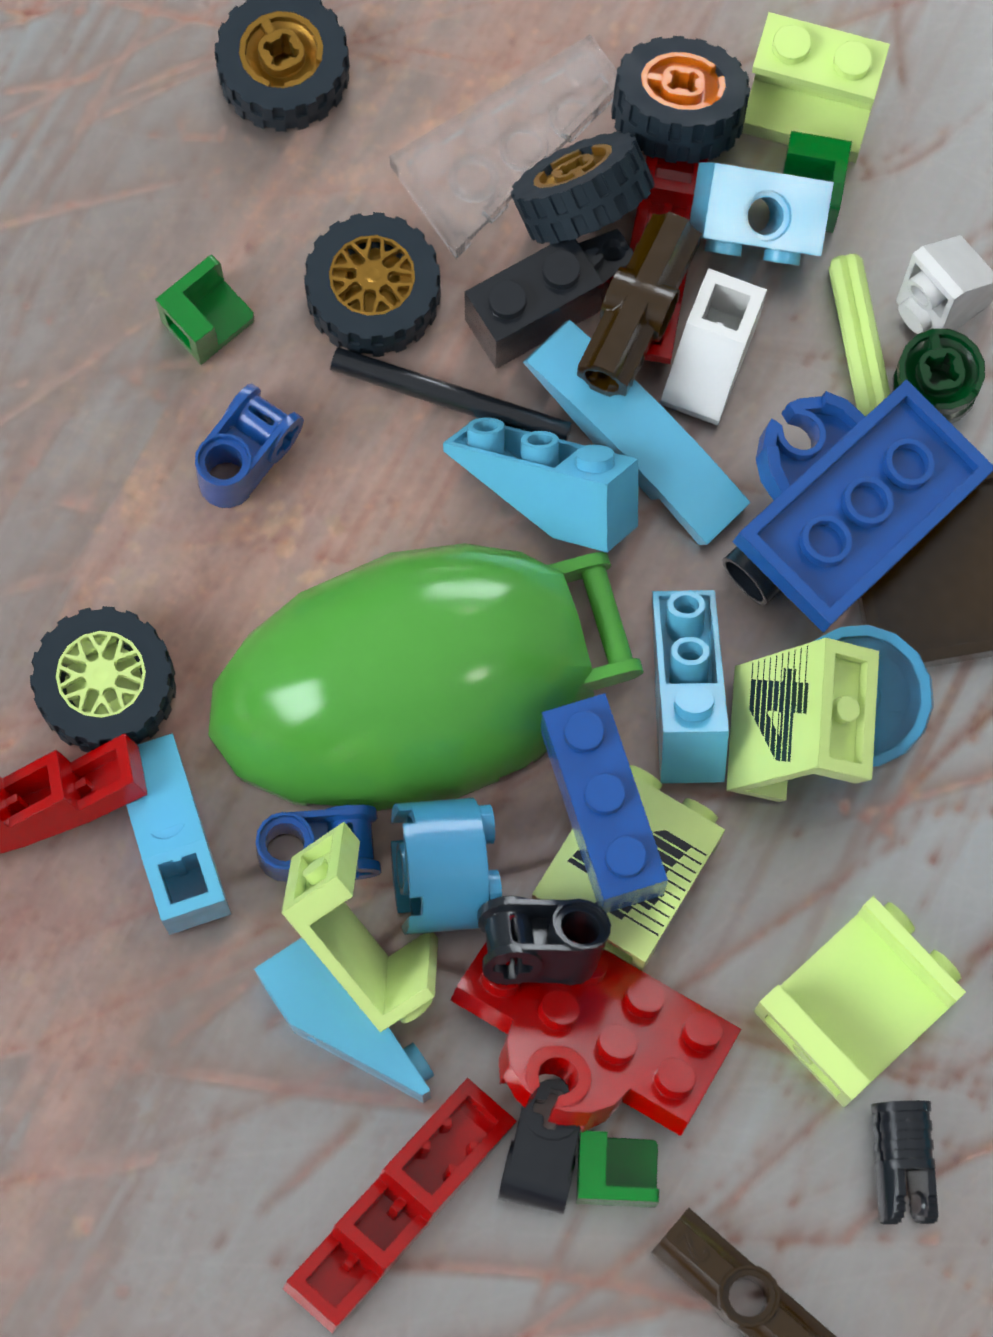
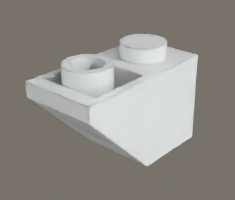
M961 235L920 247L912 254L896 299L903 321L916 334L930 329H951L956 331L991 304L993 300V270Z
M708 268L687 320L660 405L715 425L719 424L760 320L767 289Z

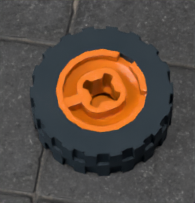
M673 36V38H653L645 44L641 42L633 47L631 53H626L623 56L620 67L617 68L611 109L612 119H615V129L617 132L622 131L624 134L627 132L631 133L636 138L643 154L651 158L658 157L665 159V162L676 163V161L688 162V164L699 163L700 160L715 159L723 151L726 150L728 152L733 148L736 138L740 139L750 94V87H748L749 77L747 71L743 72L741 63L736 57L732 58L727 54V50L718 45L716 47L710 45L706 40Z

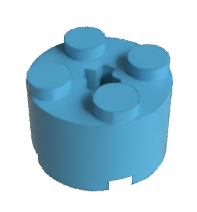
M475 798L394 804L391 824L402 823L403 840L391 841L395 901L398 913H411V916L401 926L403 933L410 935L480 929L478 927L477 911L487 901L502 896L499 871L497 869L488 870L486 844H494L495 819L492 806H478Z

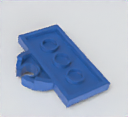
M907 379L867 416H864L847 399L827 391L822 396L799 398L788 403L781 414L787 424L799 427L807 433L811 441L810 449L801 450L791 446L784 436L783 426L773 418H771L759 438L756 464L760 481L773 499V502L743 528L732 542L823 633L993 472V464Z

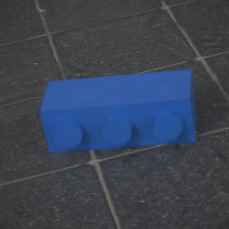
M603 693L542 712L541 734L598 906L605 913L663 896L668 878L606 694Z

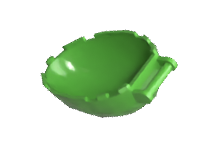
M466 543L391 552L300 592L246 637L212 685L208 735L234 773L240 777L241 781L294 805L307 806V803L331 806L369 805L375 807L377 811L392 809L396 803L457 799L498 782L499 778L528 766L532 761L535 763L547 753L541 734L542 712L593 697L594 690L630 681L642 675L644 671L640 659L633 658L607 575V570L611 567L607 552L590 553L549 565L519 551ZM583 579L608 662L607 665L593 669L579 616L567 583Z

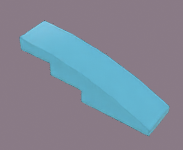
M571 320L566 321L523 363L594 445H604L611 448L614 453L637 458L638 486L650 500L659 499L698 545H708L751 502L703 448L635 379L626 396L613 395L608 397L590 389L589 385L577 376V368L591 338Z

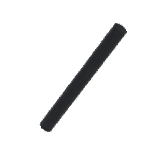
M337 347L332 358L331 371L476 418H496L501 420L505 426L529 432H551L556 434L559 439L565 441L568 440L572 422L341 347Z

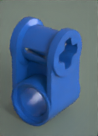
M253 383L242 388L228 406L222 419L196 451L195 467L202 496L210 504L219 508H232L241 505L250 497L272 466L281 460L292 447L303 427V417L296 412L288 415L262 398L260 388ZM221 463H232L240 468V471L229 479H218L210 474V471Z
M343 805L324 810L273 814L262 822L257 831L255 843L259 865L267 876L276 881L287 882L291 860L282 861L272 857L267 851L270 841L277 835L292 834L299 838L304 848H306L345 822L360 841L355 880L378 876L382 873L381 863L374 859L372 823L378 819L377 809L369 805Z

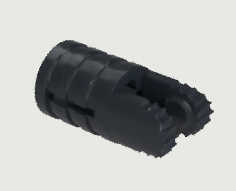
M890 1101L871 1104V1112L874 1115V1152L877 1161H875L880 1224L895 1225L901 1223L902 1218H905L904 1213L907 1211L905 1208L907 1204L905 1201V1172L907 1174L908 1198H910V1213H912L913 1219H916V1223L935 1224V1222H938L936 1167L932 1153L934 1142L931 1138V1131H933L932 1120H930V1112L932 1111L931 1101Z

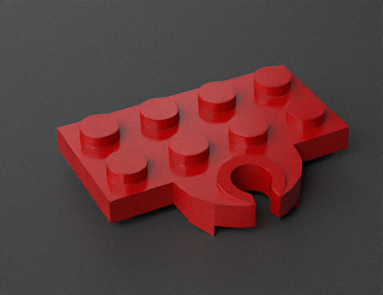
M485 942L457 984L450 1001L507 1034L499 1056L500 1084L507 1083L515 1099L524 1108L534 1099L540 1087L539 1076L551 1074L561 1078L567 1084L570 1092L558 1096L550 1112L548 1122L558 1125L580 1126L583 1133L606 1122L623 1102L672 1132L682 1136L741 1032V1028L605 949L596 971L589 980L582 984L520 983L504 985L494 983L483 974L482 959L488 953L487 942Z

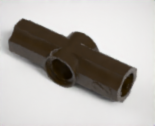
M671 212L662 215L653 214L649 223L646 224L639 243H637L627 267L620 266L616 271L600 310L601 320L577 368V376L583 379L590 389L608 397L613 395L626 396L643 365L652 342H659L663 337L679 298L680 290L678 288L701 241L702 233L697 231L688 219Z
M690 1208L684 1212L651 1251V1254L712 1306L724 1323L738 1329L746 1337H837L779 1287L770 1272L755 1266ZM736 1280H752L762 1289L764 1306L758 1315L753 1317L742 1316L731 1306L729 1291Z

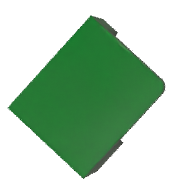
M791 131L782 174L834 182L826 232L833 233L841 207L852 141Z
M213 255L205 258L155 299L161 322L200 365L243 332L255 320L253 311L225 282L221 263Z
M580 1131L578 1140L576 1204L656 1208L659 1203V1189L657 1188L658 1143L653 1139L607 1137L608 1132L585 1131L583 1133Z

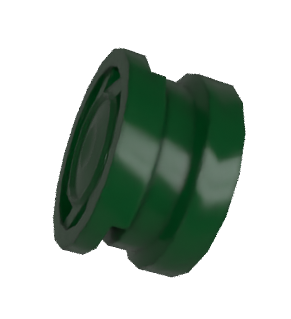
M951 329L927 330L917 334L905 345L892 378L893 391L907 379L950 423L957 422L972 409L975 399L980 392L985 379L984 358L978 346L962 333Z

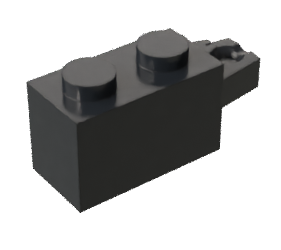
M618 229L580 243L573 239L550 244L465 291V321L497 369L545 342L566 321L571 320L576 325L600 312L603 292L608 289L619 267H627L634 252Z

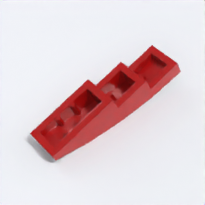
M124 733L72 762L59 751L54 750L8 776L0 777V854L29 846L87 824L148 795L139 746Z
M467 1077L383 1168L377 1180L341 1217L325 1240L290 1276L283 1290L333 1334L513 1128L517 1120Z

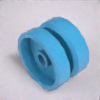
M871 625L839 627L815 639L814 641L830 638L879 651L873 767L884 765L908 753L926 732L934 708L932 678L920 654L897 634Z

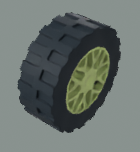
M102 606V609L91 610L90 607L78 610L79 614L70 618L65 616L57 622L58 626L51 632L47 631L40 640L42 645L38 652H34L31 662L34 671L33 675H30V686L35 695L34 701L51 730H54L60 739L68 745L75 744L80 747L81 751L87 753L124 733L137 745L148 736L152 738L159 731L158 726L163 719L167 720L172 711L170 704L172 698L176 697L177 687L174 681V675L176 674L171 657L164 641L159 638L156 630L148 622L143 623L140 621L137 614L127 610L125 613L116 611L115 607Z

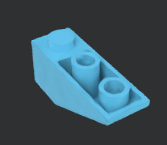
M488 417L475 418L443 442V451L554 539L608 553L638 527L637 458L614 453L611 448L604 445L585 446L561 440L556 434L547 431L529 432L505 426L501 420Z
M715 590L652 591L656 728L660 782L662 784L725 782L729 727Z
M173 733L138 744L148 795L126 806L163 925L169 935L231 915Z
M303 938L295 941L254 968L258 979L295 1034L422 1103L431 1098V1090L426 1081L435 1075L416 1045L411 1043L403 1049L389 1027L379 1032Z

